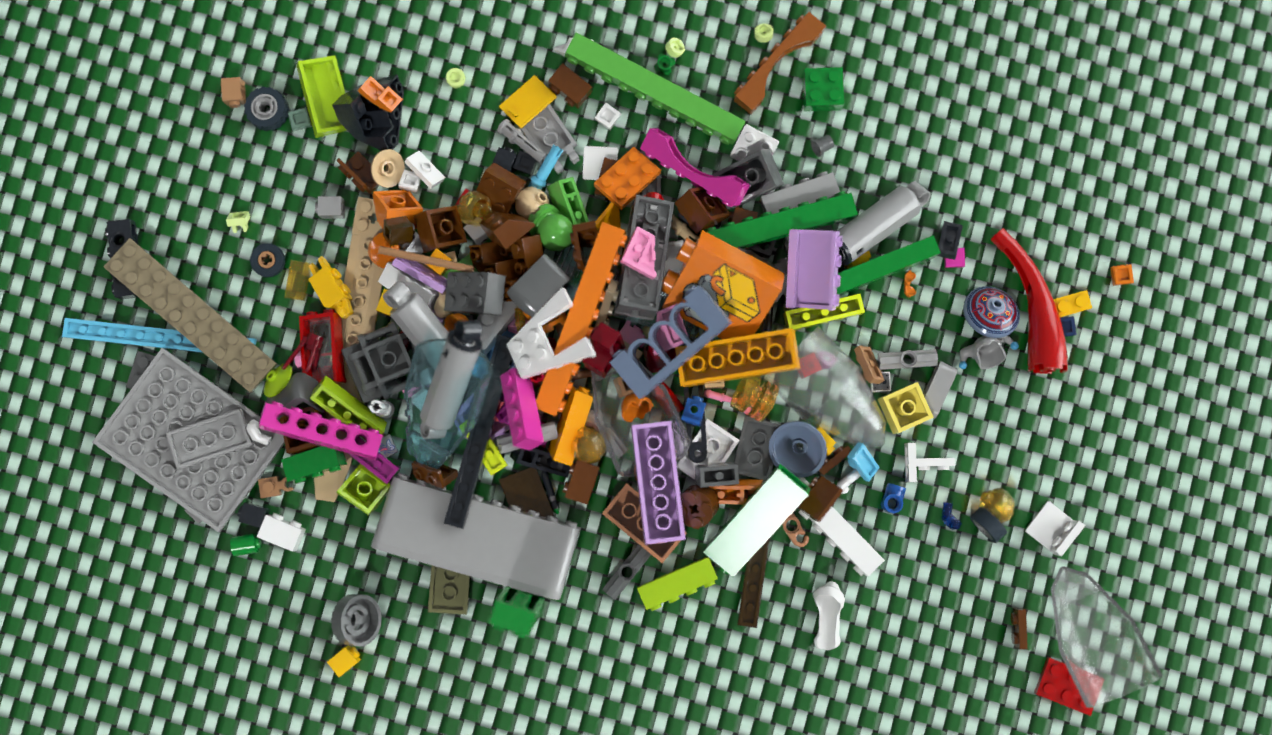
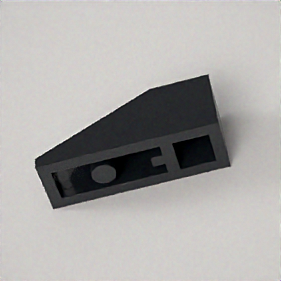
M537 446L532 450L521 448L511 451L510 457L517 464L566 478L569 476L571 466L554 461L546 448Z

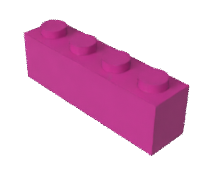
M513 367L500 376L512 443L514 447L532 450L544 443L533 383L530 377L526 379L521 378L517 368Z

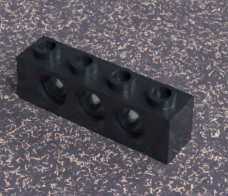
M131 219L106 222L105 235L109 241L107 253L110 259L129 238L138 244L136 222ZM124 237V243L119 245V239ZM110 273L113 277L111 290L115 298L121 300L138 298L136 294Z

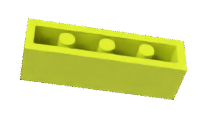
M861 294L840 298L839 306H836V309L833 311L828 309L798 308L784 312L783 316L786 329L800 330L862 315L865 313Z

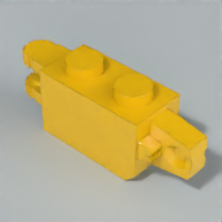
M320 256L318 261L322 269L319 270L314 263H311L309 268L313 276L308 280L323 306L335 310L341 318L346 319L354 313L350 301L353 300L349 294L351 291L342 282L340 272L336 268H331L328 261L323 256Z

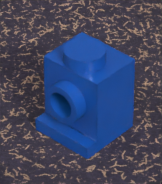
M692 396V399L687 398L681 421L700 427L707 405L703 402L704 399L697 396ZM693 406L698 408L696 413L691 412Z

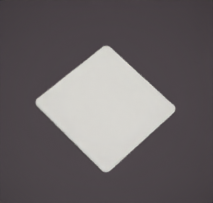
M585 146L583 179H599L604 157L617 160L618 148Z

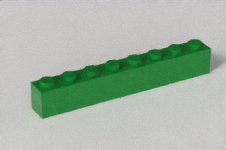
M843 191L834 194L835 197L833 198L821 197L811 204L808 201L802 202L796 208L784 207L779 209L778 213L766 212L756 219L747 217L742 219L741 223L729 222L724 224L723 228L716 229V227L705 229V232L736 248H748L788 237L790 229L813 230L854 219L858 213L852 192L846 194Z

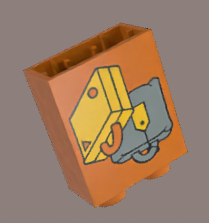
M702 230L696 242L686 238L676 256L677 260L683 262L679 272L676 273L670 269L667 271L661 291L667 294L662 308L666 309L679 303H685L686 292L694 285L696 287L700 285L704 287L733 322L718 334L717 337L729 339L753 335L781 292L785 273ZM690 307L680 310L679 313L682 319L705 331L709 329Z

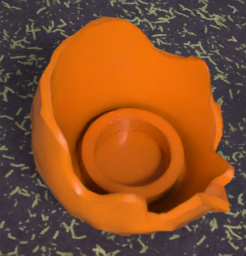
M635 393L629 394L623 399L621 404L622 417L626 422H632L634 418L644 419L645 414L654 407L653 403L646 396L639 399Z

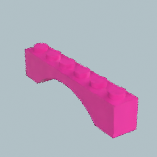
M650 128L640 147L647 157L651 159L656 158L663 167L672 168L678 176L690 179L691 184L706 189L707 194L722 199V203L729 207L740 205L750 187L749 183L736 175L713 176L697 170L681 155L673 137L659 128Z

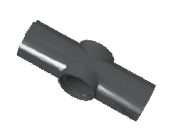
M638 544L602 590L616 600L651 554ZM630 567L633 571L632 575L629 577L623 576L621 573L622 568Z

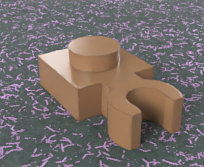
M279 476L258 480L261 498L282 495V489L287 492L295 489L294 487L288 488L286 486V477L281 481Z

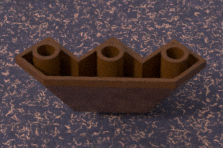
M540 235L522 236L506 250L492 241L469 245L472 265L478 272H489L506 276L503 302L512 301L507 294L508 290L543 256Z

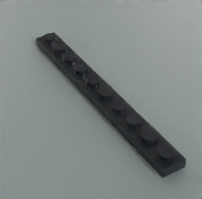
M497 335L444 524L461 529L465 527L503 393L500 376L510 369L512 356L507 347V343L512 339L510 337Z

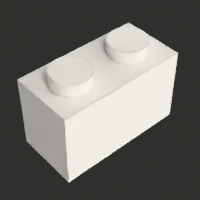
M277 513L266 515L257 537L292 552L297 551L306 531L305 528L301 527L302 524L294 520L287 522L283 520L284 516Z

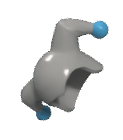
M1009 335L1002 338L982 336L974 344L960 350L959 368L966 369L968 357H973L980 369L993 368L1001 364L1007 357L1002 346L1003 343L1009 344L1012 350H1017L1019 345Z

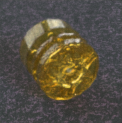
M760 376L742 378L733 394L730 407L741 413L749 407L748 416L754 417L756 421L761 422L773 408L778 396L779 386L771 385L769 381H765L760 386Z

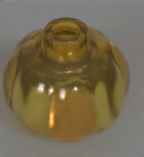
M472 190L460 198L457 211L462 222L473 227H479L483 217L488 213H492L493 206L486 194L484 195L479 191ZM484 199L487 203L484 204L478 201Z
M588 427L578 429L571 443L573 457L588 464L598 462L606 451V439L603 433L596 429H588Z
M996 488L986 491L981 495L979 508L987 509L1003 523L1012 518L1015 501L1006 490Z

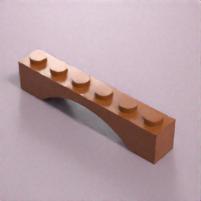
M808 12L805 16L801 15L795 23L797 26L793 30L790 28L783 36L784 41L781 44L777 43L772 48L770 57H764L759 63L760 68L756 72L753 70L747 77L748 82L744 86L741 84L734 92L736 94L734 101L750 115L763 102L766 81L776 63L794 50L812 46L824 32L826 25L812 13Z

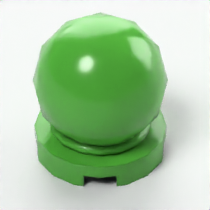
M552 204L539 206L540 210L535 215L531 213L528 220L536 225L528 231L529 235H540L542 246L550 251L556 252L568 248L571 244L570 233H573L571 221L566 216L560 214V211Z

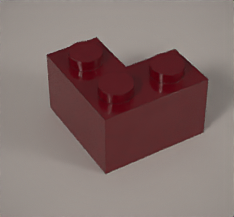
M601 322L598 327H594L590 337L596 356L585 358L582 361L586 368L605 378L613 367L609 363L614 359L613 355L620 349L623 351L626 346L620 332Z

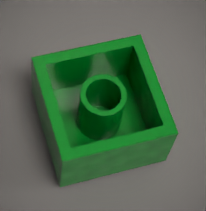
M843 67L805 68L802 74L803 111L842 110L844 106Z

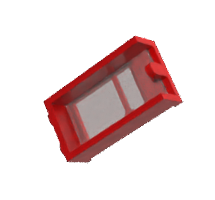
M329 309L323 310L321 314H318V312H307L306 316H299L300 343L304 336H309V333L324 338L316 372L312 371L313 363L308 373L305 371L311 350L306 348L307 344L302 347V373L311 376L318 382L327 376L337 384L347 383L344 371V357L341 352L343 349L342 318L340 315L335 313V310Z

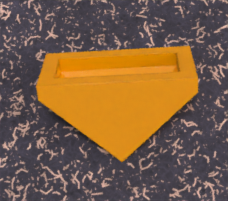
M611 202L595 221L598 231L602 222L621 229L619 208Z

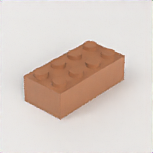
M627 483L602 513L661 563L666 560L681 541L644 544L639 493Z

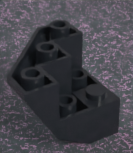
M398 75L376 80L383 88L386 89L389 86L402 98V101L391 113L378 107L361 95L357 90L362 85L341 95L332 104L338 121L355 139L380 151L385 149L393 150L399 144L404 91Z

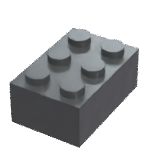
M770 149L759 150L712 174L713 176L736 175L750 184L741 204L732 207L726 205L727 209L739 207L784 185Z
M448 272L444 311L461 314L501 315L506 276L489 272Z

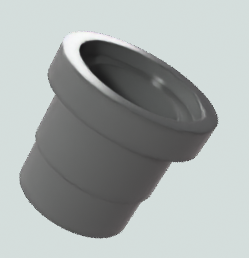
M829 135L818 139H812L811 147L815 155L820 157L824 155V152L834 147V142Z

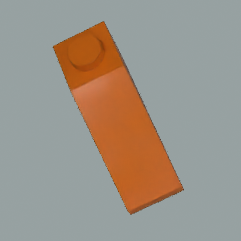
M739 479V484L711 486L710 488L716 492L719 504L743 505L763 483V480Z

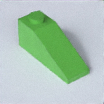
M574 177L559 180L546 187L552 205L560 211V214L566 216L572 225L589 222Z

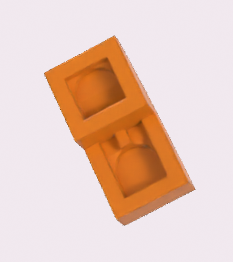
M371 76L357 90L370 102L390 113L402 101V98L389 86L386 89L383 88Z

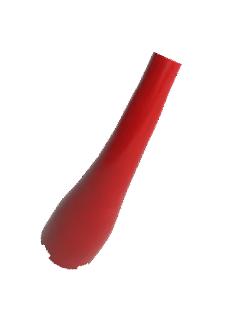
M1002 228L990 240L1010 259L1026 291L1028 301V372L1033 370V373L1052 374L1056 369H1060V373H1065L1068 371L1066 340L1052 294L1039 269L1026 251Z

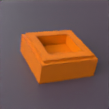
M1131 264L1110 267L1113 286L1134 283Z

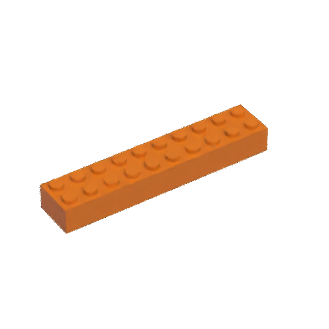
M602 222L574 297V306L570 308L555 348V356L584 337L591 339V332L594 329L591 326L593 321L598 319L600 312L598 308L600 302L603 303L607 283L610 284L614 278L615 273H612L614 265L618 266L622 256L619 254L621 247L625 248L628 240L625 230ZM572 362L563 365L561 368L547 370L536 400L538 410L554 416L564 411L567 400H564L565 396L571 393L574 382H571L572 377L578 374L581 364Z

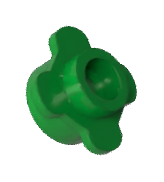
M660 54L657 64L654 65V70L670 75L671 68L675 65L676 61L665 54Z

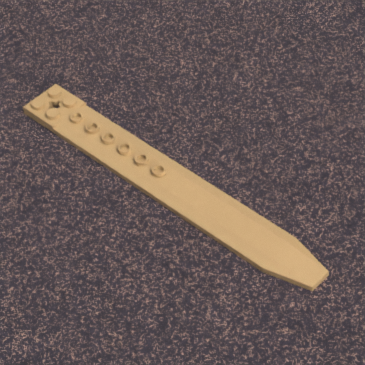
M358 197L344 278V284L351 291L349 294L353 300L350 301L354 313L346 319L342 318L343 349L360 343L358 335H366L375 331L378 315L376 308L381 298L383 286L378 280L384 269L375 265L370 260L368 254L370 241L377 233L383 232V228L377 221H375V224H372V221L369 220L370 216L376 214L373 199ZM331 355V358H330V364H329V366H332V365H333V364H332V355ZM344 359L347 383H338V385L362 403ZM325 410L327 420H329L330 418H335L333 415H331L329 412ZM339 431L336 433V437L343 440L347 437V434L344 431ZM344 452L347 465L341 466L340 471L333 473L326 471L323 472L324 476L314 478L315 499L336 502L339 495L337 491L345 482L352 466V456Z

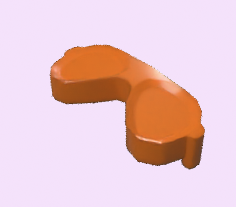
M911 270L907 271L904 275V293L908 298L916 294V290L910 286V282L916 278V274L911 272Z

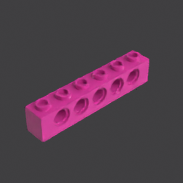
M278 402L266 403L259 423L260 429L376 461L383 436L379 434L380 431L368 428V431L360 429L361 426L353 423L345 425L341 423V420L335 418L327 420L322 418V415L313 412L309 415L302 413L303 410L296 407L287 409ZM286 415L289 420L287 423L281 424L277 421L278 417ZM304 420L308 423V426L305 429H300L297 427V423ZM319 426H325L328 431L325 434H319L316 429ZM344 431L347 437L340 440L336 437V433ZM362 436L366 439V443L358 445L355 439Z

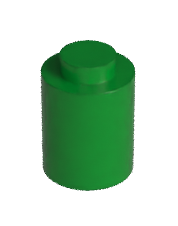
M255 533L231 537V552L233 556L258 553L259 548L262 547L261 538H258Z

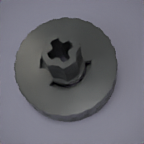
M351 594L341 598L334 607L331 618V627L336 639L340 643L349 646H365L371 643L381 627L380 607L368 595Z

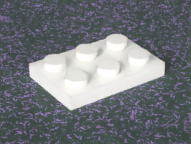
M709 419L705 422L706 459L701 463H694L689 459L687 452L677 464L679 470L696 480L695 465L725 463L739 442V439ZM701 429L692 443L702 442ZM696 450L694 452V455L696 457H699L701 455V452L699 450Z

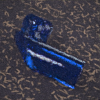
M943 502L942 521L952 530L959 529L961 521L952 514L953 504Z

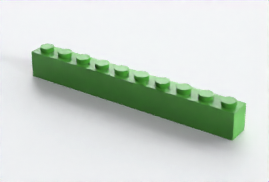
M577 32L565 52V57L569 63L583 66L584 70L588 73L600 75L602 80L617 84L618 88L625 92H633L638 99L642 101L646 99L652 102V106L660 110L663 108L669 111V115L686 120L685 122L692 127H700L705 134L719 137V141L729 145L730 143L733 145L745 123V120Z

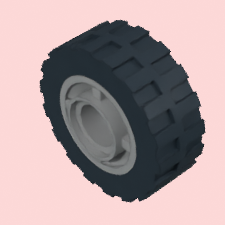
M271 87L257 88L246 98L244 113L247 115L246 118L255 127L264 131H274L285 124L289 116V107L287 100L279 91ZM270 106V109L264 112V108Z

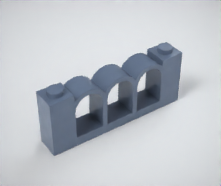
M694 285L686 292L687 296L684 298L686 302L679 303L671 310L670 321H658L653 324L648 334L649 338L637 339L629 346L628 350H618L613 355L614 359L609 362L639 399L647 396L733 323L703 286L699 285L696 287ZM685 307H690L709 328L694 342L691 341L677 322L678 313ZM664 325L673 328L687 345V348L673 360L657 341V332ZM643 343H648L666 363V366L652 378L636 358L637 348Z

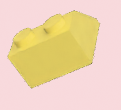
M918 382L877 399L893 434L903 432L934 418Z

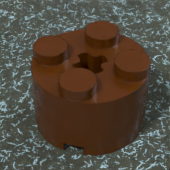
M691 485L680 495L683 523L694 529L707 525L719 510L717 494L710 487Z

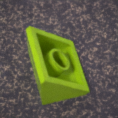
M360 463L338 489L337 494L369 515L379 507L388 493L391 484H386Z

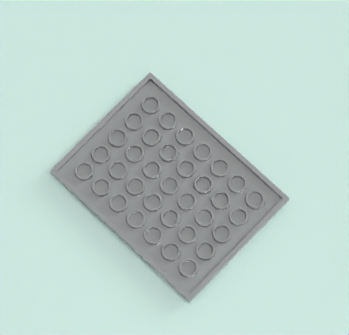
M161 348L92 442L217 532H221L285 444L283 435L259 428L261 433L272 437L269 445L252 440V446L177 470L165 434L166 432L242 408L247 424L251 420H257L260 423L261 417L165 348Z

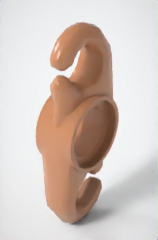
M792 512L782 523L783 530L794 545L804 547L809 542V536H805L803 542L797 541V536L800 534L805 535V531L802 529L800 521ZM789 520H794L797 523V528L794 531H789L786 528V523Z

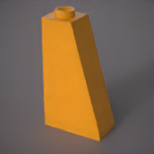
M586 387L572 388L556 427L558 437L551 440L548 451L554 461L572 466L594 398L590 393V389Z

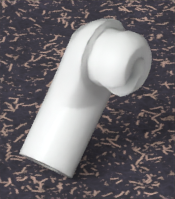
M251 420L246 428L251 439L269 445L272 437L261 433L259 422Z
M856 469L837 482V486L844 490L842 494L849 491L848 486L861 477Z

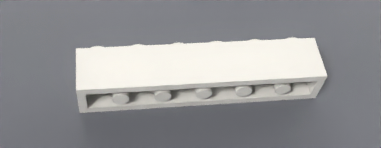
M804 477L798 478L805 485H809V482ZM833 507L830 508L821 522H816L801 510L799 511L804 519H810L814 523L812 527L819 534L823 532L828 537L826 541L833 548L837 546L842 551L840 553L841 557L847 562L850 560L855 565L853 569L860 576L864 574L869 577L885 561Z

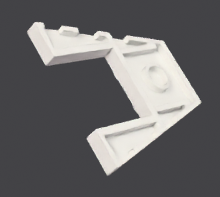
M563 287L507 343L519 375L523 379L596 356L589 339L586 337L556 356L553 353L542 325L574 306L567 290Z

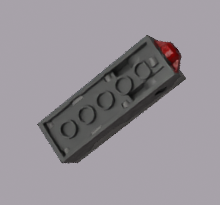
M648 192L644 196L636 195L631 205L627 230L628 240L625 245L626 249L636 227H640L655 236L654 251L656 260L654 261L656 278L652 280L622 263L618 287L620 292L616 300L614 312L615 314L651 321L658 313L674 202L665 201L661 194L657 192Z

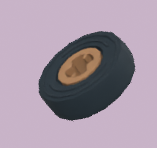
M263 243L252 251L250 264L258 275L274 277L283 270L285 256L278 246L271 243ZM268 256H270L269 258L272 259V262H268V264L265 265L266 263L263 261L264 258L266 259L268 258Z

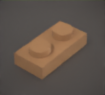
M860 345L854 349L856 360L861 365L863 376L867 382L880 384L885 381L871 347Z

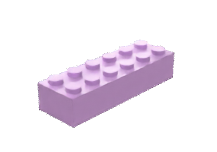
M671 421L632 425L631 434L644 544L685 540Z

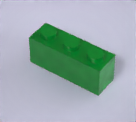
M324 446L281 459L287 482L295 481V484L306 482V478L310 476L312 478L324 476L323 472L326 471L330 473L340 471L341 466L347 465L344 452Z

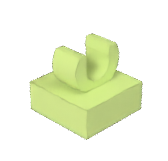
M249 211L229 213L226 219L227 227L232 226L233 233H237V226H242L243 231L247 232V223L250 220Z

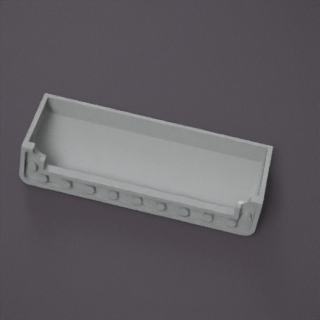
M398 473V476H393L372 540V548L549 599L560 600L581 528L577 526V523L572 521L560 522L558 521L559 518L547 515L546 518L539 516L540 513L537 511H521L519 506L510 505V507L502 505L503 502L492 499L489 502L483 500V496L474 494L465 527L461 529L444 524L453 491L447 490L446 486L442 489L429 485L422 480H411L405 474Z

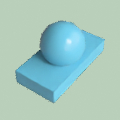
M858 442L847 456L849 466L856 469L865 481L869 482L880 468L863 443Z

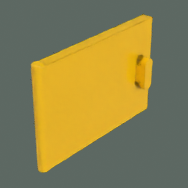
M533 75L532 78L499 105V108L522 129L554 101L557 96L536 75Z

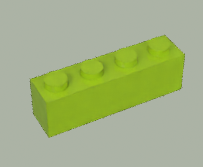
M325 376L314 388L310 399L335 418L341 420L343 424L349 425V423L361 426L360 429L368 431V428L380 431L379 434L381 435L384 433L387 422L329 377Z
M705 557L642 584L637 589L646 610L651 609V611L662 607L661 603L666 601L673 603L679 600V596L684 593L688 596L697 592V588L704 585L707 588L714 585V580L718 578L709 557Z

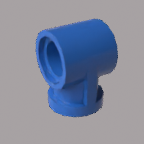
M887 483L884 497L881 500L882 509L887 513L899 512L903 507L906 488ZM890 498L896 501V506L893 509L888 507V500Z

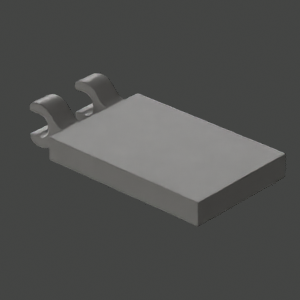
M550 104L521 129L526 138L548 154L554 144L563 150L561 156L567 153L573 164L580 161L579 156L573 149L577 146V143ZM557 160L554 166L557 174L564 171L559 160Z

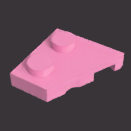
M636 227L620 260L624 265L652 280L656 278L654 261L656 260L654 251L655 236L640 227Z

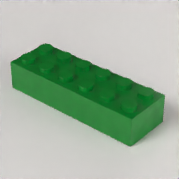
M506 586L495 602L489 624L493 625V628L498 631H505L506 629L512 631L514 636L520 638L529 637L540 616L546 597Z

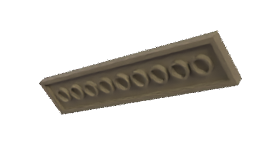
M129 238L104 265L107 271L250 393L257 388L266 378L267 374L277 365L276 362L132 239Z

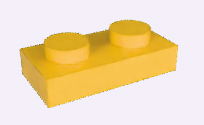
M1087 290L1054 299L1060 317L1092 309Z

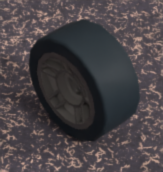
M982 506L970 516L973 524L994 543H997L1007 534V530L1002 523Z

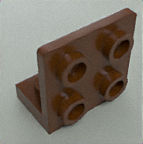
M359 151L346 163L340 158L336 160L340 164L338 168L349 180L353 177L351 181L362 193L366 190L371 194L379 186L372 177L371 163Z
M595 220L572 225L573 233H570L571 242L574 245V260L577 263L578 270L582 269L583 273L586 268L583 247H593L599 233Z

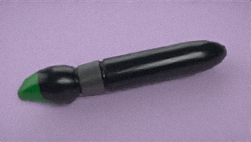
M541 471L542 480L551 502L550 506L555 514H559V502L556 499L548 472Z

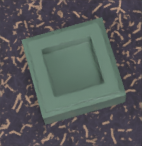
M306 107L288 112L294 132L312 127Z

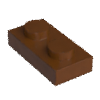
M841 445L833 452L835 456L830 460L826 458L824 464L817 472L820 476H824L846 458L852 449L849 446L843 448Z
M1013 608V613H1011V624L1014 625V633L1011 635L1012 644H1015V648L1028 649L1026 610Z

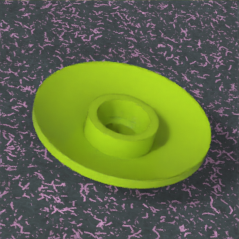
M284 364L267 374L263 390L265 396L269 398L274 397L286 387L292 375V367L290 365L283 370L282 366Z

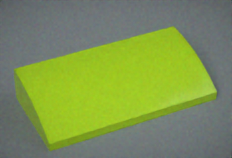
M329 56L298 61L296 67L315 138L346 131L344 126L338 121L332 106L341 95L345 94L336 57Z

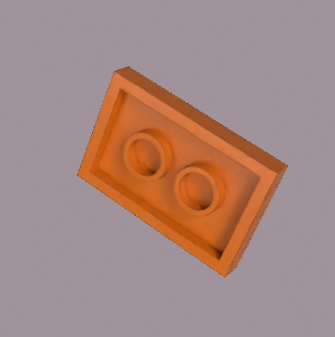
M633 146L594 182V187L622 210L636 195L642 192L661 174V169Z

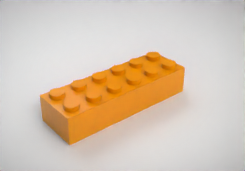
M789 328L710 341L678 368L680 385L682 387H691L799 370L800 363L795 330ZM687 345L675 347L676 357L687 348Z

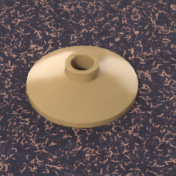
M391 149L378 152L371 163V174L374 181L386 188L393 187L400 182L405 169L401 155Z

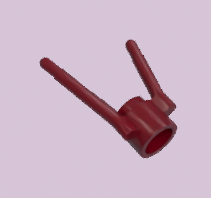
M309 333L308 337L304 336L301 343L282 366V369L285 370L302 347L307 344L306 348L311 350V354L305 371L308 373L313 363L312 371L316 372L324 338L313 333Z

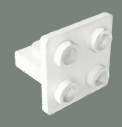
M746 124L730 157L740 161L759 150L770 149L773 156L779 141Z

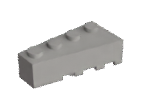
M513 301L503 302L501 315L479 314L476 321H479L482 326L480 339L483 343L479 356L485 358L494 347L497 335H502L506 332L508 325L521 313V309Z

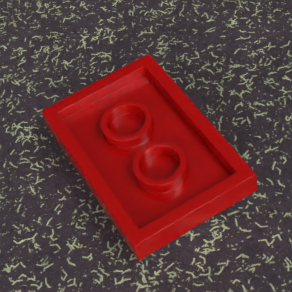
M1047 657L1034 693L1091 716L1104 679Z

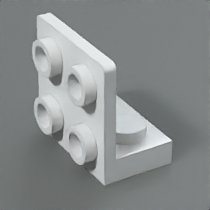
M1046 502L1025 529V532L1054 555L1062 556L1085 525L1078 520H1072L1051 502Z

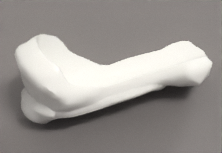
M830 581L813 592L815 603L819 609V628L814 638V644L817 649L832 650L840 645L839 617L845 598L838 584Z

